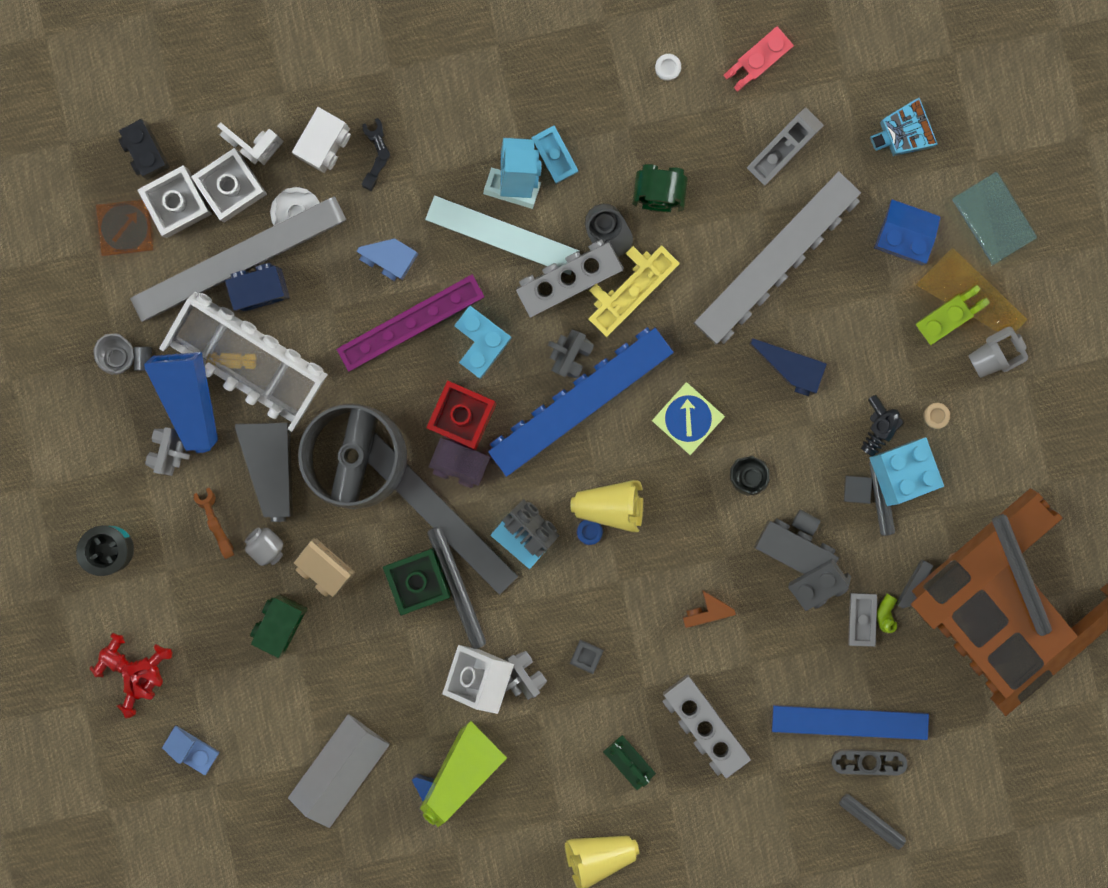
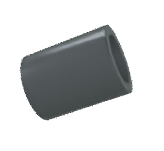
M134 347V371H146L144 364L152 357V347Z
M800 509L791 525L813 536L821 520Z

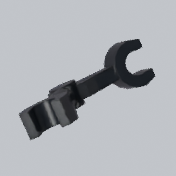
M378 118L375 119L377 125L375 131L368 130L366 123L362 124L364 134L371 143H374L378 153L371 171L367 173L362 182V187L371 192L377 183L379 173L390 159V152L383 140L382 122Z

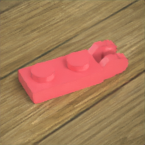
M777 26L740 57L737 63L723 76L726 79L732 78L741 68L748 73L745 78L736 83L734 88L738 92L750 81H755L791 50L794 45Z

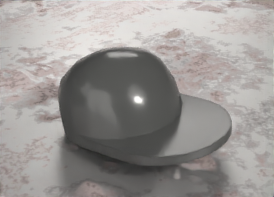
M599 204L589 210L585 217V228L591 242L594 243L601 239L604 243L610 241L617 256L624 255L632 245L633 236L621 212L610 204Z

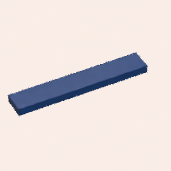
M773 705L772 732L928 740V713Z

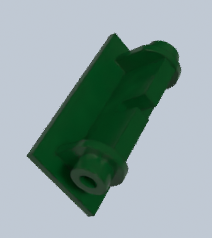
M623 735L603 751L636 790L646 786L651 781L650 779L656 775L655 771Z

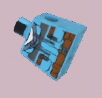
M920 98L915 99L884 118L880 122L883 132L870 136L876 151L889 146L893 156L930 149L937 145Z

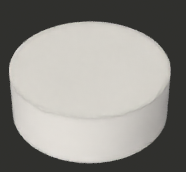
M672 54L660 56L655 65L657 76L664 81L676 79L681 71L680 60Z

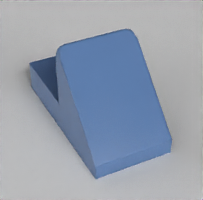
M178 726L174 727L162 747L177 763L181 764L184 762L203 775L208 773L220 753Z

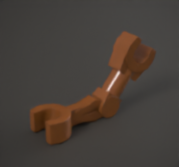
M207 488V498L201 500L200 496L195 493L194 501L199 507L205 509L208 527L214 534L223 557L227 559L235 555L233 552L234 547L224 533L219 519L214 514L212 505L215 503L216 496L210 488Z

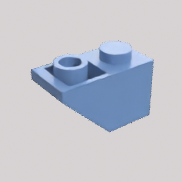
M396 239L361 246L356 251L362 255L359 260L372 268L374 264L382 267V274L393 281L397 277L403 280L418 256L416 251Z

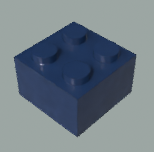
M271 263L256 266V271L252 273L242 270L230 274L231 279L225 280L233 310L243 313L290 299L282 269L271 265Z

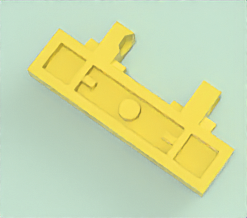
M662 245L652 255L647 251L642 255L634 246L631 247L625 254L636 264L632 269L634 273L615 292L611 290L607 294L597 284L589 289V292L597 299L594 305L598 309L588 320L605 337L680 264Z

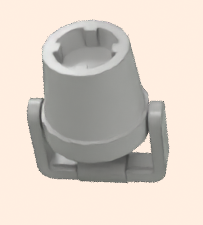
M1006 327L986 339V344L968 355L980 378L1000 370L1007 372L1028 360V355L1025 351L1027 348L1021 335L1016 334L1012 327ZM1011 335L1013 345L1017 352L1021 354L1007 361L997 342Z

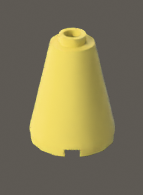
M632 480L577 492L576 496L571 498V512L575 513L576 518L629 532H639L637 526L642 524L644 504L643 498L638 496V490H642L641 482Z
M630 836L567 840L565 843V853L568 865L572 867L575 874L572 875L576 887L589 888L635 862L636 855H639V847L636 840H631Z

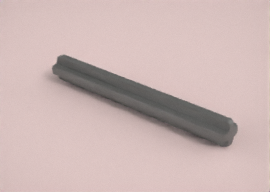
M1004 514L998 515L992 519V522L1036 632L1040 636L1049 634L1052 631V627L1008 517Z
M441 527L432 528L427 534L471 647L473 649L481 648L486 644V640Z

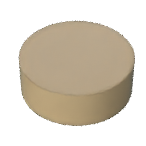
M932 403L925 408L923 419L929 427L940 429L948 424L950 411L942 403Z

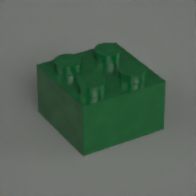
M433 548L383 566L400 616L451 597Z
M281 594L274 598L271 597V599L267 600L261 612L265 614L263 620H260L259 623L257 622L251 631L250 637L253 638L251 645L279 659L286 653L308 608Z

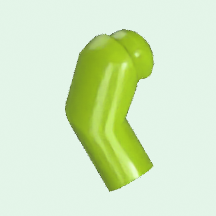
M889 594L885 595L877 608L876 619L879 628L883 632L894 633L897 629V622L894 621L891 611L898 600Z

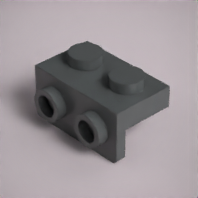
M830 559L791 581L788 588L804 610L807 611L813 607L815 609L821 607L827 602V599L834 595L836 597L843 595L849 589L851 576L849 573L843 574L835 561Z

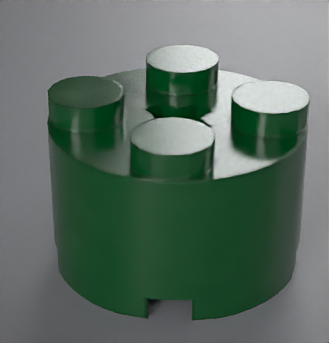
M644 164L642 170L636 172L632 204L637 207L639 202L642 204V209L655 212H671L673 207H678V212L683 211L688 180L684 175V170L675 167L669 168V170H660L656 165Z

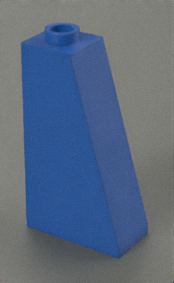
M202 352L152 356L144 364L145 370L185 450H195L196 453L210 451L218 441V435Z

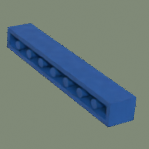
M648 327L635 336L638 341L629 346L628 343H625L614 351L617 356L611 361L605 358L595 365V373L589 377L583 374L573 382L576 387L568 393L563 389L552 397L554 403L546 408L543 404L531 413L534 417L527 423L521 420L511 428L513 433L506 439L501 435L490 443L492 449L488 453L505 476L510 475L672 355L674 352L658 330L654 328L650 331Z

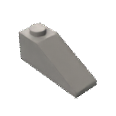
M805 107L748 165L747 169L766 185L824 125Z

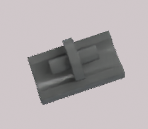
M571 329L568 337L560 335L557 343L549 341L548 346L553 348L549 358L555 360L551 371L563 377L567 375L578 378L583 366L574 362V359L578 352L588 357L594 344L585 338L586 335Z

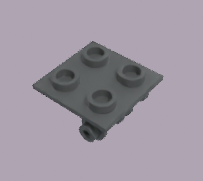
M523 499L502 521L505 523L504 527L512 535L523 527L515 538L517 539L526 530L529 534L520 543L523 544L532 536L533 538L524 547L532 556L535 554L539 558L559 535L556 527L551 522L545 521L538 514L539 511L535 505Z

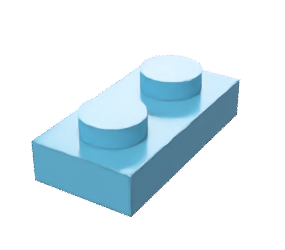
M555 126L531 137L555 184L579 172Z

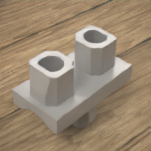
M168 427L154 429L152 442L160 444L158 454L149 452L145 464L154 469V473L173 476L174 468H179L181 459L189 460L190 454L183 452L184 446L175 429Z
M526 651L504 659L514 664L506 691L511 689L515 696L523 692L527 700L540 694L539 690L546 684L547 680L540 671H537L530 677L528 676L524 668L533 663Z

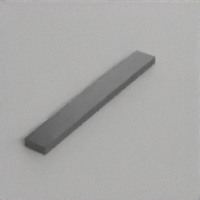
M375 432L368 463L387 481L393 469L395 451ZM407 464L404 476L395 490L433 528L441 527L447 542L500 595L518 575Z

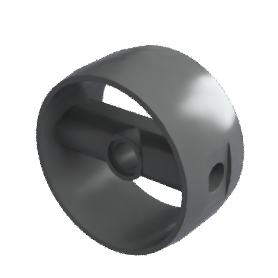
M349 403L329 408L311 421L301 438L298 459L305 482L320 499L337 507L362 509L382 502L395 491L406 470L407 449L399 428L387 415L365 405ZM350 412L343 446L338 452L339 463L330 495L322 487L314 471V445L318 435L330 421ZM379 419L385 425L393 440L395 451L394 465L384 486L374 495L359 501L374 433ZM356 449L359 458L355 463L351 464L348 460V454L351 450Z

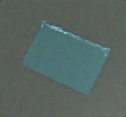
M997 172L952 199L992 265L1037 238Z

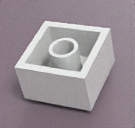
M317 107L292 153L298 159L325 173L327 169L331 170L338 159V156L335 154L339 147L344 148L351 136L348 133L350 128L344 121Z
M235 148L191 176L219 220L224 223L267 195L240 152Z
M184 165L138 189L161 236L165 238L212 215L203 195L191 178L192 175L189 169Z
M458 645L442 694L476 710L498 714L514 664L480 649Z

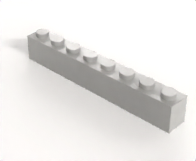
M838 171L693 324L715 345L719 341L724 344L734 334L731 329L735 324L739 322L742 325L752 315L749 310L755 304L760 307L770 296L767 291L773 285L778 288L787 279L788 276L785 272L791 266L796 269L806 259L803 253L809 247L814 250L824 240L821 234L827 228L832 231L842 221L839 216L846 209L850 212L860 202L857 197L861 192Z

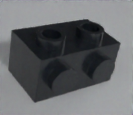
M142 118L118 130L121 138L118 139L125 153L130 152L133 158L130 164L137 176L141 174L142 177L148 180L170 168L148 123Z

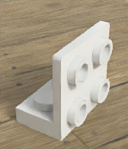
M221 122L217 126L222 130L220 136L235 148L238 144L243 147L239 152L254 164L260 161L265 165L284 142L272 130L268 129L267 132L262 131L253 142L255 146L252 149Z

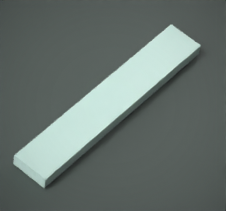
M435 195L425 219L545 266L553 263L560 266L567 262L565 259L567 256L579 251ZM565 270L563 273L571 275L572 271Z

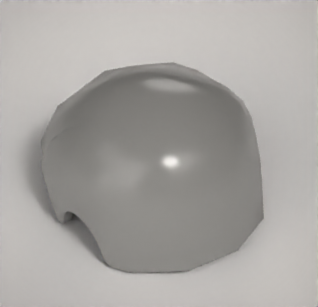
M105 334L97 340L94 347V359L99 368L111 375L122 374L133 363V347L120 334Z

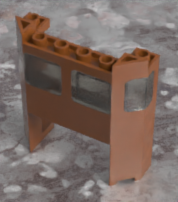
M1031 488L1001 513L1008 517L1022 553L1063 519L1058 512L1050 508V505L1038 492ZM990 522L912 590V593L917 598L911 605L931 628L935 629L938 627L946 638L951 636L956 641L953 646L962 657L967 655L972 660L969 665L978 676L983 674L988 679L985 684L993 693L990 699L1006 717L1108 629V583L1100 589L1106 596V599L1072 628L1035 585L1052 627V631L1049 634L1040 636L1036 632L993 522Z

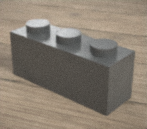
M777 518L774 523L769 520L767 521L754 546L755 549L803 574L830 559H833L835 563L839 559V557L834 555L835 549L824 543L818 547L811 543L813 537L801 531L797 535L788 531L790 525Z

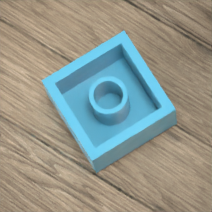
M927 438L917 439L869 457L887 506L901 504L944 487Z

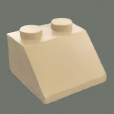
M318 539L310 541L294 562L297 566L296 571L306 580L310 577L317 583L315 588L325 597L328 595L334 597L355 574V571Z

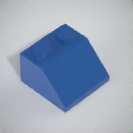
M891 199L874 249L923 266L927 264L934 245L940 216Z

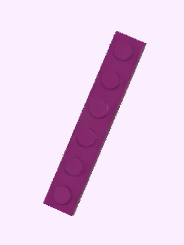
M472 274L336 350L348 372L480 301L485 296Z

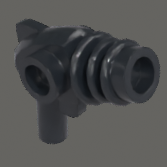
M873 395L868 399V402L875 410L870 417V420L874 422L870 427L874 434L868 432L870 436L866 437L868 442L863 441L861 447L870 456L879 453L877 448L882 449L880 444L886 445L883 440L889 442L896 431L904 424V421L900 418L899 411L897 409L887 411L877 395Z

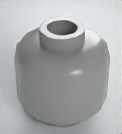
M258 527L245 540L246 553L261 566L269 563L274 565L283 556L281 552L283 541L269 528L260 529Z

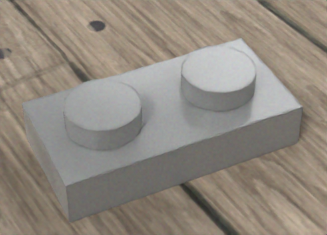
M850 593L849 646H875L877 594Z

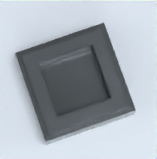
M845 476L843 501L870 504L872 478Z
M580 639L570 664L594 674L604 650Z

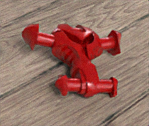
M112 633L110 637L113 639L108 646L101 649L99 661L95 667L90 666V671L94 674L95 678H104L103 672L107 666L113 672L122 673L124 682L123 692L127 695L124 703L116 707L121 710L125 719H129L136 715V709L133 708L136 699L152 700L155 697L152 691L155 685L161 687L163 684L160 669L157 665L163 659H171L173 653L171 648H163L155 644L154 650L156 652L150 659L145 657L139 661L129 662L124 654L117 652L120 645L126 643L123 635Z

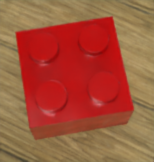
M447 380L426 428L476 451L497 403Z

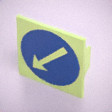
M686 382L652 421L691 455L725 416Z

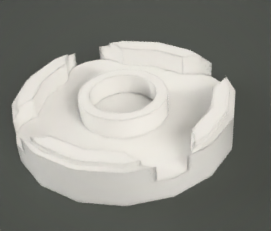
M299 187L287 188L272 202L270 210L271 221L275 226L320 202L307 189Z

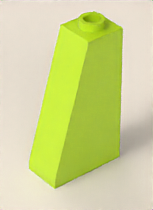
M472 721L463 726L459 731L420 807L424 818L430 824L437 827L444 824L507 759Z

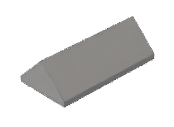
M348 714L288 799L305 817L330 828L390 743Z

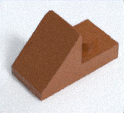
M702 590L707 610L702 611L701 607L689 609L686 611L687 615L682 616L685 628L734 616L736 613L734 608Z

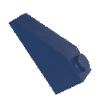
M753 338L751 339L750 345L790 386L796 387L794 392L808 397L810 392L817 393L827 365L826 363Z

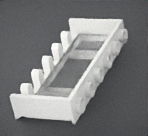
M194 292L186 300L159 349L165 351L171 346L181 354L202 352L206 377H211L213 374L225 380L223 387L226 390L232 391L236 387L246 393L245 401L248 404L254 405L259 401L270 408L267 413L269 417L276 419L281 415L291 421L288 430L292 432L299 424L328 374L323 372L319 365L302 359L297 351L281 346L276 338L264 335L256 330L257 328L252 323L238 319L230 309L214 304L209 296Z

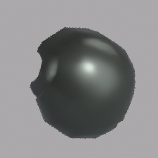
M754 456L738 458L730 469V481L741 494L755 495L764 491L768 486L770 472L765 462Z

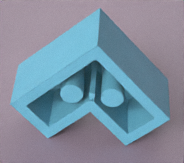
M503 138L501 147L500 196L531 198L533 188L538 189L539 176H541L539 150H534V140Z
M469 306L454 325L474 341V344L459 363L481 379L512 337L473 307Z

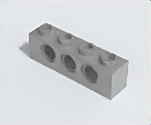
M602 239L589 245L590 250L581 255L577 251L565 258L566 263L560 266L553 263L542 269L544 274L537 278L530 275L520 280L521 286L517 287L516 291L529 317L623 271V266L610 241L604 243ZM588 258H594L598 261L599 268L596 271L591 272L585 268L584 262ZM563 271H573L576 275V280L573 283H565L561 278ZM541 282H548L552 285L553 291L549 295H543L539 292L538 285Z
M688 674L663 692L666 699L662 702L671 714L674 711L677 712L681 718L678 721L679 725L686 734L692 732L697 739L693 742L702 755L705 753L709 755L712 759L709 765L718 776L723 774L725 778H728L751 761L749 755ZM692 700L696 703V710L693 713H685L682 710L683 703ZM703 721H708L712 724V729L707 734H701L697 730L698 725ZM718 742L727 744V751L722 755H717L713 752V747Z

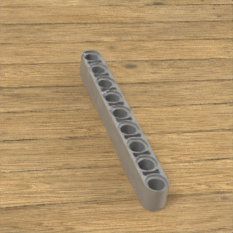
M336 197L329 198L133 296L130 300L141 322H144L185 302L194 292L203 293L225 282V280L231 279L230 274L242 270L247 271L345 222L346 218Z

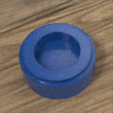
M583 520L577 528L579 540L587 545L599 542L603 534L601 524Z

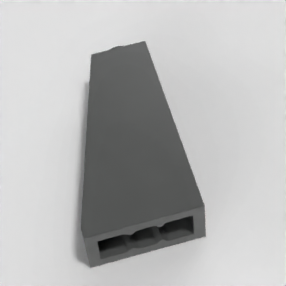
M290 423L235 424V430L263 516L271 517V522H285L286 517L293 516L290 430H288Z

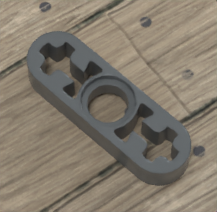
M840 749L833 753L831 765L840 774L897 776L904 773L907 769V759L899 751ZM841 755H845L848 760H855L854 755H858V769H854L855 765L849 763L845 764V768H841L840 764L836 763V760L841 759ZM867 755H872L876 758V765L870 770L862 766V759ZM880 755H884V761H893V757L897 756V759L902 761V764L897 765V770H893L891 765L883 764L884 770H880Z

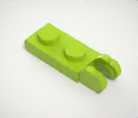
M978 285L971 287L961 295L957 294L916 323V326L930 346L974 317L975 313L990 303L987 298H984L972 307H968L965 300L975 296L980 291Z

